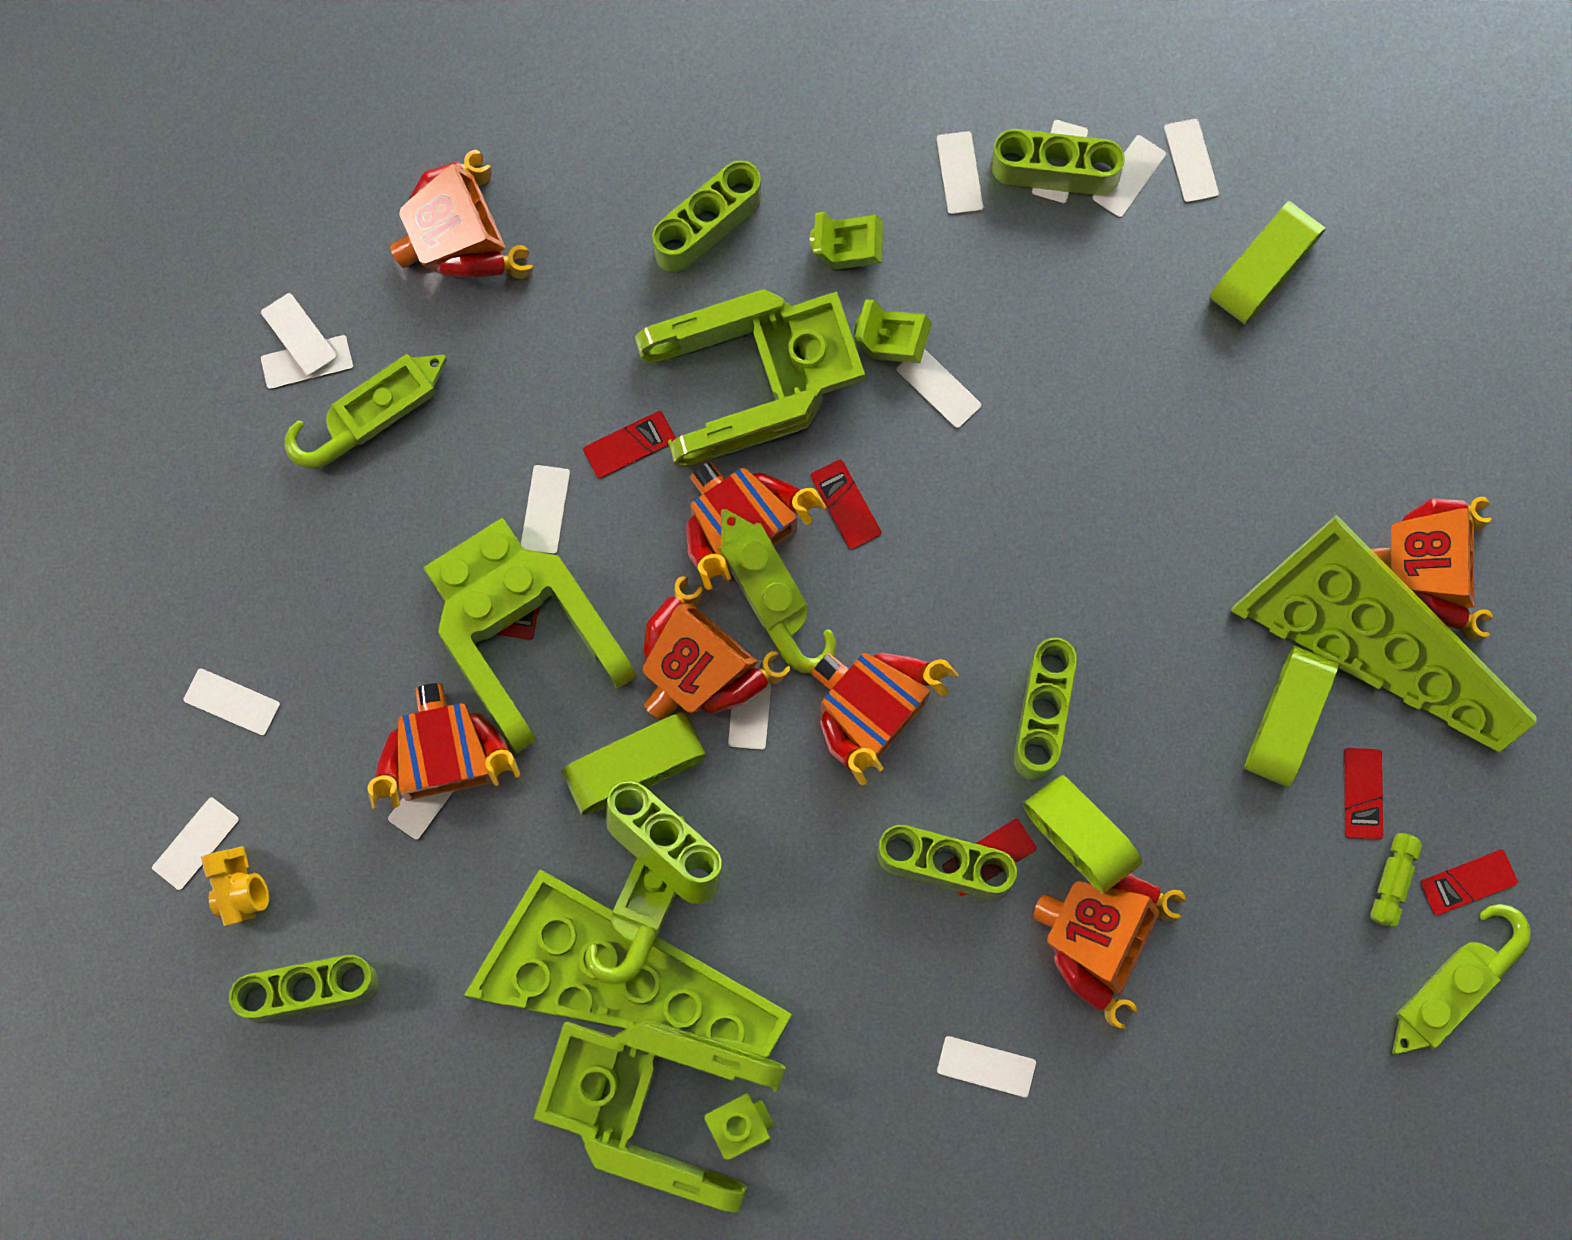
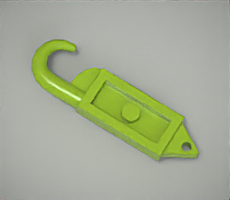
M407 353L331 404L332 407L327 412L326 423L333 439L313 452H304L299 449L296 438L304 427V423L300 420L296 421L289 427L285 435L284 448L287 456L296 465L301 467L320 468L328 465L357 444L361 446L436 395L434 386L447 362L446 356L443 354L411 358ZM433 363H439L438 366L432 367Z
M722 509L721 545L717 547L718 551L725 559L732 575L763 628L769 633L784 661L793 670L803 674L812 673L813 669L827 653H830L832 656L835 655L836 640L832 631L829 629L824 631L825 649L818 657L807 658L801 653L792 635L806 621L808 604L760 523L753 525L729 510ZM729 517H732L734 520L731 526L727 524Z
M680 816V818L685 822L684 816ZM658 838L653 841L658 846L663 847L673 844L671 840L666 838ZM638 858L612 912L611 926L615 934L631 945L623 964L616 968L602 966L597 960V945L594 943L589 944L586 951V965L595 978L604 983L621 984L636 977L644 966L655 938L658 937L677 894Z
M1497 904L1487 907L1480 913V919L1483 921L1493 916H1501L1509 920L1513 926L1512 938L1498 953L1489 946L1477 942H1470L1460 947L1395 1014L1399 1021L1392 1049L1393 1055L1428 1047L1430 1050L1436 1049L1500 982L1505 973L1524 955L1530 944L1531 930L1528 920L1519 910L1509 905ZM1402 1039L1407 1042L1406 1048L1400 1045Z

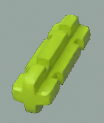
M1397 833L1394 836L1390 851L1394 852V855L1387 859L1377 894H1380L1381 897L1380 900L1376 899L1374 901L1370 914L1371 919L1380 925L1396 927L1399 924L1403 909L1399 908V904L1406 901L1416 866L1412 865L1413 860H1418L1422 848V842L1413 835Z

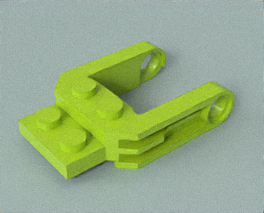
M761 289L648 326L636 334L635 341L641 360L645 363H657L753 332L775 401L705 423L706 428L682 435L673 441L671 439L668 440L671 455L676 466L696 465L807 429L823 402L822 394L866 380L865 372L837 291L791 305L785 302L782 297Z
M503 517L423 567L445 601L438 633L516 754L537 740L475 646L478 641L488 640L543 605L546 598L553 596L595 660L599 659L616 689L637 677L628 658L558 555L524 550Z
M647 1018L614 1036L566 1021L563 1024L533 1119L580 1134L585 1143L584 1147L596 1169L719 1210L740 1212L748 1188L746 1184L730 1176L633 1145L630 1142V1137L637 1130L658 1065L657 1056L732 1081L739 1077L769 1086L773 1089V1092L779 1091L786 1067L771 1059Z

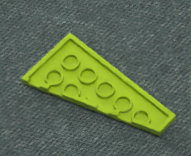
M1337 514L1232 607L1231 612L1245 619L1249 617L1270 628L1269 632L1284 640L1287 637L1312 650L1314 654L1338 663V668L1378 689L1382 687L1403 698L1404 703L1418 710L1422 708L1448 722V726L1498 752L1504 750L1536 724L1537 716Z
M539 869L464 994L466 998L622 1030L647 1018L765 1058H769L792 1017L791 1013L659 937L655 938L644 966L635 978L626 983L614 985L601 982L591 974L586 965L585 955L588 945L591 943L597 945V960L606 968H616L623 964L631 947L630 944L615 934L611 926L613 911Z

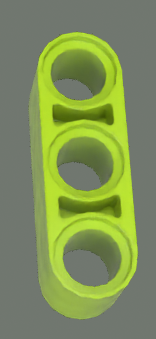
M1010 129L1002 132L996 138L991 168L994 177L1006 185L1090 195H1107L1113 192L1119 184L1125 156L1122 148L1114 141L1108 139ZM1015 153L1021 156L1022 160L1011 162L1006 160L1003 155ZM1059 158L1064 160L1067 165L1056 167L1052 166L1047 160ZM1104 163L1111 167L1112 170L1100 172L1092 165Z
M743 160L731 162L658 222L654 227L652 238L655 260L659 267L673 273L685 270L755 212L761 201V177L756 166ZM741 183L751 187L746 193H736L731 190L732 186ZM707 211L718 215L716 219L709 222L701 221L697 218L699 214ZM674 239L684 243L683 247L678 250H668L663 247L665 242Z
M1288 201L1221 278L1209 298L1242 324L1247 325L1313 248L1326 228L1291 201Z
M1061 638L1044 640L1037 647L1029 667L1014 750V765L1023 777L1030 780H1040L1047 777L1055 768L1061 755L1077 664V654L1074 647L1068 641ZM1046 655H1056L1063 660L1065 670L1059 673L1049 672L1043 667L1041 658ZM1038 700H1048L1055 705L1057 715L1051 719L1039 717L1033 709V703ZM1030 745L1043 747L1049 755V761L1043 765L1031 763L1025 755V748Z
M1295 645L1292 647L1244 765L1245 770L1287 788L1292 785L1339 667L1338 663Z
M682 712L669 716L571 762L562 769L561 773L580 814L588 815L607 807L608 794L613 786L618 783L634 781L648 788L698 764L707 755L687 713Z
M1061 774L1022 803L1027 815L1038 830L1098 892L1105 893L1143 865L1139 853L1130 840L1064 775Z
M624 781L613 786L608 794L606 825L610 834L684 900L695 904L706 903L711 900L718 892L722 866L721 857L717 850L645 786L634 781ZM629 807L634 808L638 813L635 815H624L618 810ZM658 838H666L671 840L673 844L663 847L658 846L653 841ZM692 869H702L709 875L704 878H696L688 872Z
M896 825L887 829L883 833L878 845L877 858L879 864L886 872L986 900L1002 898L1009 892L1017 877V867L1014 860L1009 854L1001 850L907 825ZM896 839L904 840L911 846L913 855L908 860L896 861L888 855L886 850L887 844ZM940 852H950L958 859L959 869L954 873L944 874L935 867L933 857ZM988 864L1000 866L1006 875V882L997 887L986 884L980 874L981 868Z
M343 955L242 976L233 983L229 992V1002L237 1015L254 1023H266L366 1002L375 994L378 988V976L376 970L364 959L356 955ZM354 967L362 968L364 972L362 986L356 991L345 992L342 987L344 973ZM304 977H313L316 984L313 996L306 1001L297 1002L294 997L296 983ZM257 986H263L267 993L265 1004L259 1010L249 1011L245 1004L248 992Z

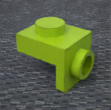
M825 211L815 213L814 229L810 232L811 249L814 255L830 269L838 270L882 263L883 220L878 215L873 214L834 220Z
M866 299L862 313L855 321L854 339L871 359L920 363L932 321L926 314L885 311L876 300Z
M748 1093L705 1115V1121L726 1160H730L750 1149L755 1150L770 1142L767 1130L775 1127L763 1101L760 1100L753 1104Z

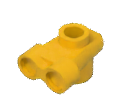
M244 846L201 856L206 878L209 877L212 886L208 897L209 906L215 916L222 918L224 926L256 918V912L267 908L269 902L267 885L259 874L247 873L249 865Z

